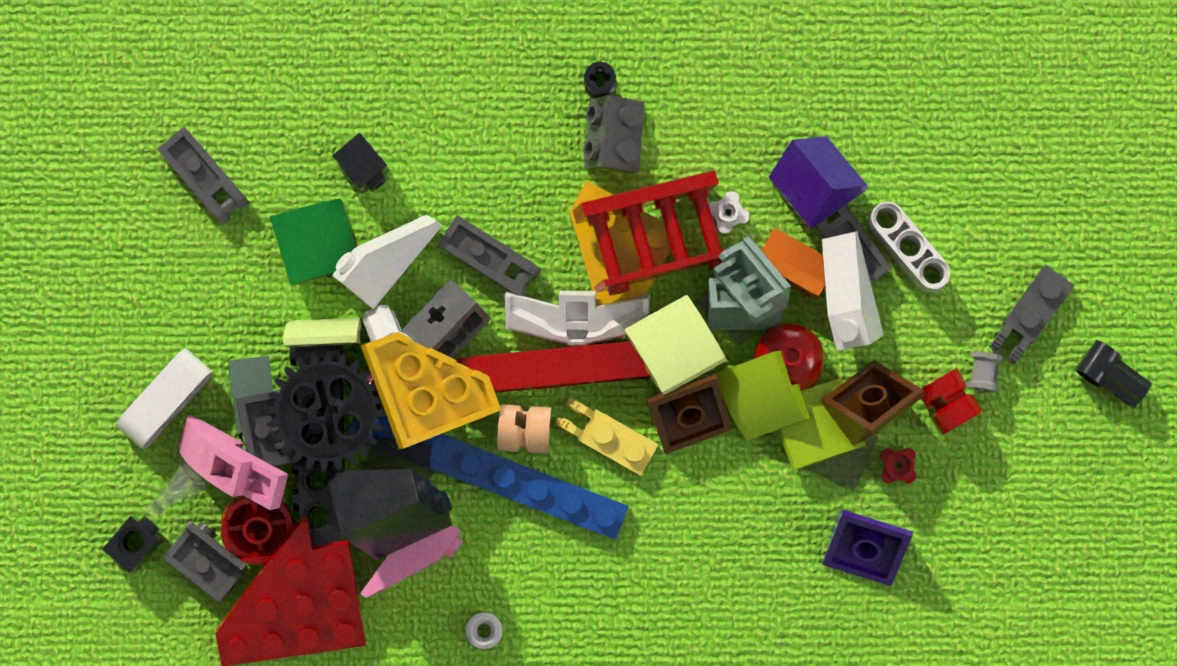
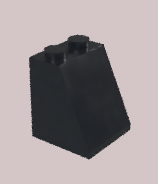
M411 469L332 470L326 473L341 537L376 560L452 526L449 511L452 510V504L448 495L443 490L440 491L434 487L427 478L423 479Z

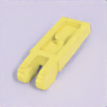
M569 397L566 403L569 409L586 416L590 420L584 431L565 418L558 417L555 425L579 438L578 441L641 476L659 444L599 410L593 411Z

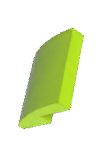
M774 351L715 373L727 409L746 441L810 419L799 384H791L781 351Z
M842 378L802 390L801 393L810 419L778 430L792 471L866 446L865 441L853 446L823 406L822 399L843 384Z

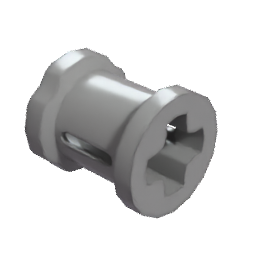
M971 352L970 357L974 361L971 381L967 382L966 388L985 392H999L996 380L999 363L1003 362V356L988 352Z

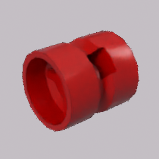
M957 368L921 388L925 393L921 400L926 408L935 411L932 419L942 435L983 412L973 394L965 393L964 390L967 384Z

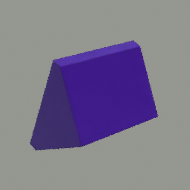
M827 136L792 140L769 175L770 181L809 229L869 189L868 185Z
M840 510L835 519L822 565L892 586L912 539L913 531L846 510Z

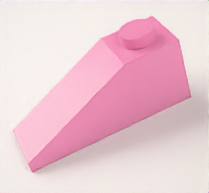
M452 524V526L389 554L360 594L370 598L441 561L445 555L451 558L463 542L458 538L462 531Z

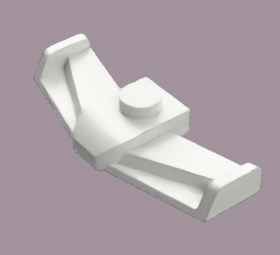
M509 291L505 293V329L563 343L567 347L587 346L626 337L624 329L650 315V294L596 306V291H560L559 305L518 296Z

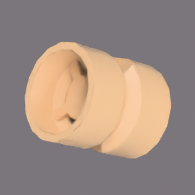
M500 404L497 451L518 452L521 447H525L528 453L548 454L551 407L531 406L528 411H523L521 405Z

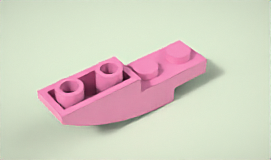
M186 415L178 450L184 460L199 475L232 497L244 495L269 510L280 508L288 478L287 473L242 449L243 442L193 415Z

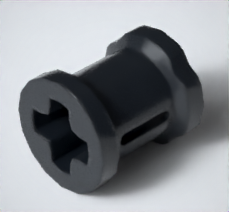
M600 61L588 66L584 75L585 91L592 98L610 95L614 92L616 74L612 66ZM596 74H603L604 80H607L604 82L603 88H598L596 82H594Z

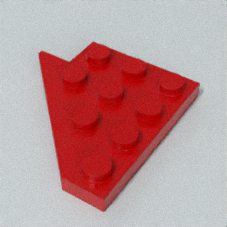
M308 516L302 517L216 628L215 635L221 666L366 646V636L350 542L344 540L313 545Z

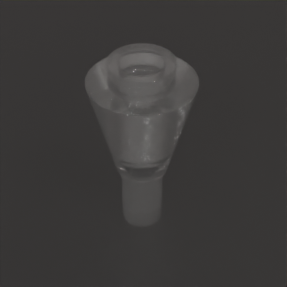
M182 462L163 489L162 494L146 507L147 512L151 517L156 518L169 506L206 490V480L188 463Z

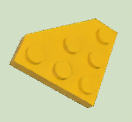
M586 181L569 212L592 290L596 291L594 286L602 280L608 279L594 228L593 226L589 227L588 222L576 224L572 210L580 203L613 194ZM643 211L641 218L655 266L663 265L672 250L664 222ZM621 213L609 216L610 221L607 224L622 275L642 270L627 218H623ZM656 278L629 285L630 290L621 294L609 296L608 290L596 293V305L599 306L643 296L649 292Z
M396 332L361 345L399 449H404L501 411L488 375L456 362L457 360L432 348L422 346L402 333Z

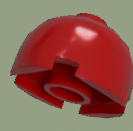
M784 323L772 327L760 337L754 349L753 359L774 351H781L791 384H799L801 391L813 386L824 370L825 353L821 341L811 330L799 324Z
M244 495L236 496L229 501L221 517V538L225 548L230 554L232 552L247 564L267 563L294 528L292 514L283 499L281 500L280 508L269 510Z

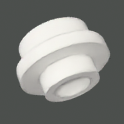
M479 613L474 615L467 623L466 636L473 646L479 649H489L500 641L502 625L496 616L490 613ZM488 624L491 627L489 637L482 638L478 635L477 629L479 625Z

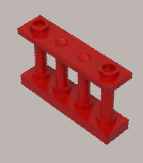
M715 170L583 202L572 210L576 224L588 222L589 227L593 226L608 279H604L594 286L596 293L608 290L609 296L629 291V285L705 265H708L709 270H714L716 266L722 263L718 256L726 249L721 248L707 197L710 196L709 191L719 184ZM688 197L689 202L694 203L708 251L707 254L691 258L688 256L674 205L677 204L676 200ZM655 205L656 210H660L675 262L655 266L641 218L644 207ZM620 213L623 218H627L642 269L624 275L621 273L607 224L610 221L609 216Z

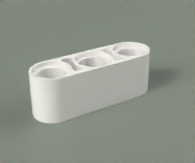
M892 202L878 204L868 217L867 222L870 232L917 288L926 293L940 290L949 281L950 268L946 261L898 205ZM879 212H888L893 216L894 226L892 228L885 229L877 223L876 216ZM903 239L914 241L917 245V254L914 256L903 254L900 250V241ZM932 266L939 271V283L931 284L924 279L923 270L925 267Z
M187 348L183 349L117 421L116 427L142 450L146 449L212 377L213 371Z

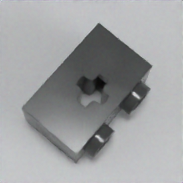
M450 280L443 288L436 292L434 297L418 314L410 319L401 332L422 346L432 348L454 358L491 318L475 300L455 282Z

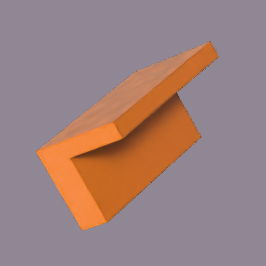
M774 228L762 252L791 287L816 300L825 286L823 254Z

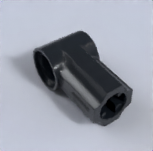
M1095 340L1076 366L1075 371L1092 385L1098 388L1103 387L1130 408H1135L1146 396L1153 383L1121 361V355L1109 345Z

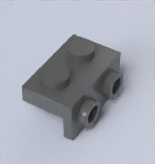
M611 95L590 100L586 111V121L588 123L587 140L583 147L585 169L595 170L603 168L631 174L639 172L645 102Z
M269 392L236 398L245 451L272 466L291 463L295 451L291 449L282 454L280 451L286 443L284 439L272 440V437L279 432L278 427H267V423L276 419V416L266 412L265 408L275 406L277 401L268 396Z
M189 521L185 525L184 532L162 557V560L220 604L245 574L247 565L240 560V557L235 556L232 552L230 554L226 548L214 539L217 534L207 525L200 522L196 526Z

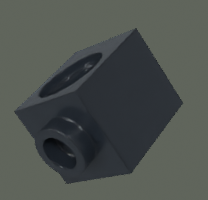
M361 133L357 134L332 155L336 163L362 193L368 189L371 192L377 190L388 179L386 176L390 171L388 165Z
M144 515L141 519L130 516L102 550L126 571L136 573L163 542V539L157 534L160 528ZM137 531L143 536L144 544L139 551L132 552L128 548L127 539L131 533Z

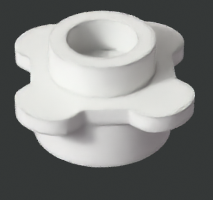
M727 192L725 198L718 202L712 201L709 203L711 214L718 224L717 230L723 234L729 233L731 228L735 227L738 223L745 224L749 219V212L740 205L739 195L736 192ZM725 210H731L732 214L730 216L725 215Z

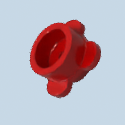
M891 448L884 449L880 454V459L883 461V471L880 475L882 481L887 484L897 480L912 483L917 476L914 471L913 461L916 458L915 451L911 448H905L903 451H893ZM897 462L902 465L900 469L895 468Z

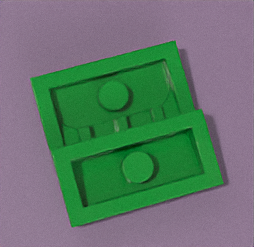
M341 198L270 216L291 286L324 276L331 277L337 270L336 264L340 258L348 252L351 253L356 248Z

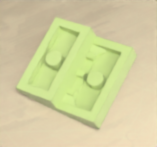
M688 295L624 329L626 337L644 362L646 371L662 395L679 388L726 361V357Z
M362 318L288 321L284 330L283 346L290 348L360 345V332H363Z

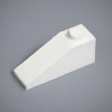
M424 215L354 248L351 253L344 254L337 262V270L332 276L360 300L374 309L442 225L433 218Z
M858 231L822 239L827 311L836 350L871 344L883 336V331Z

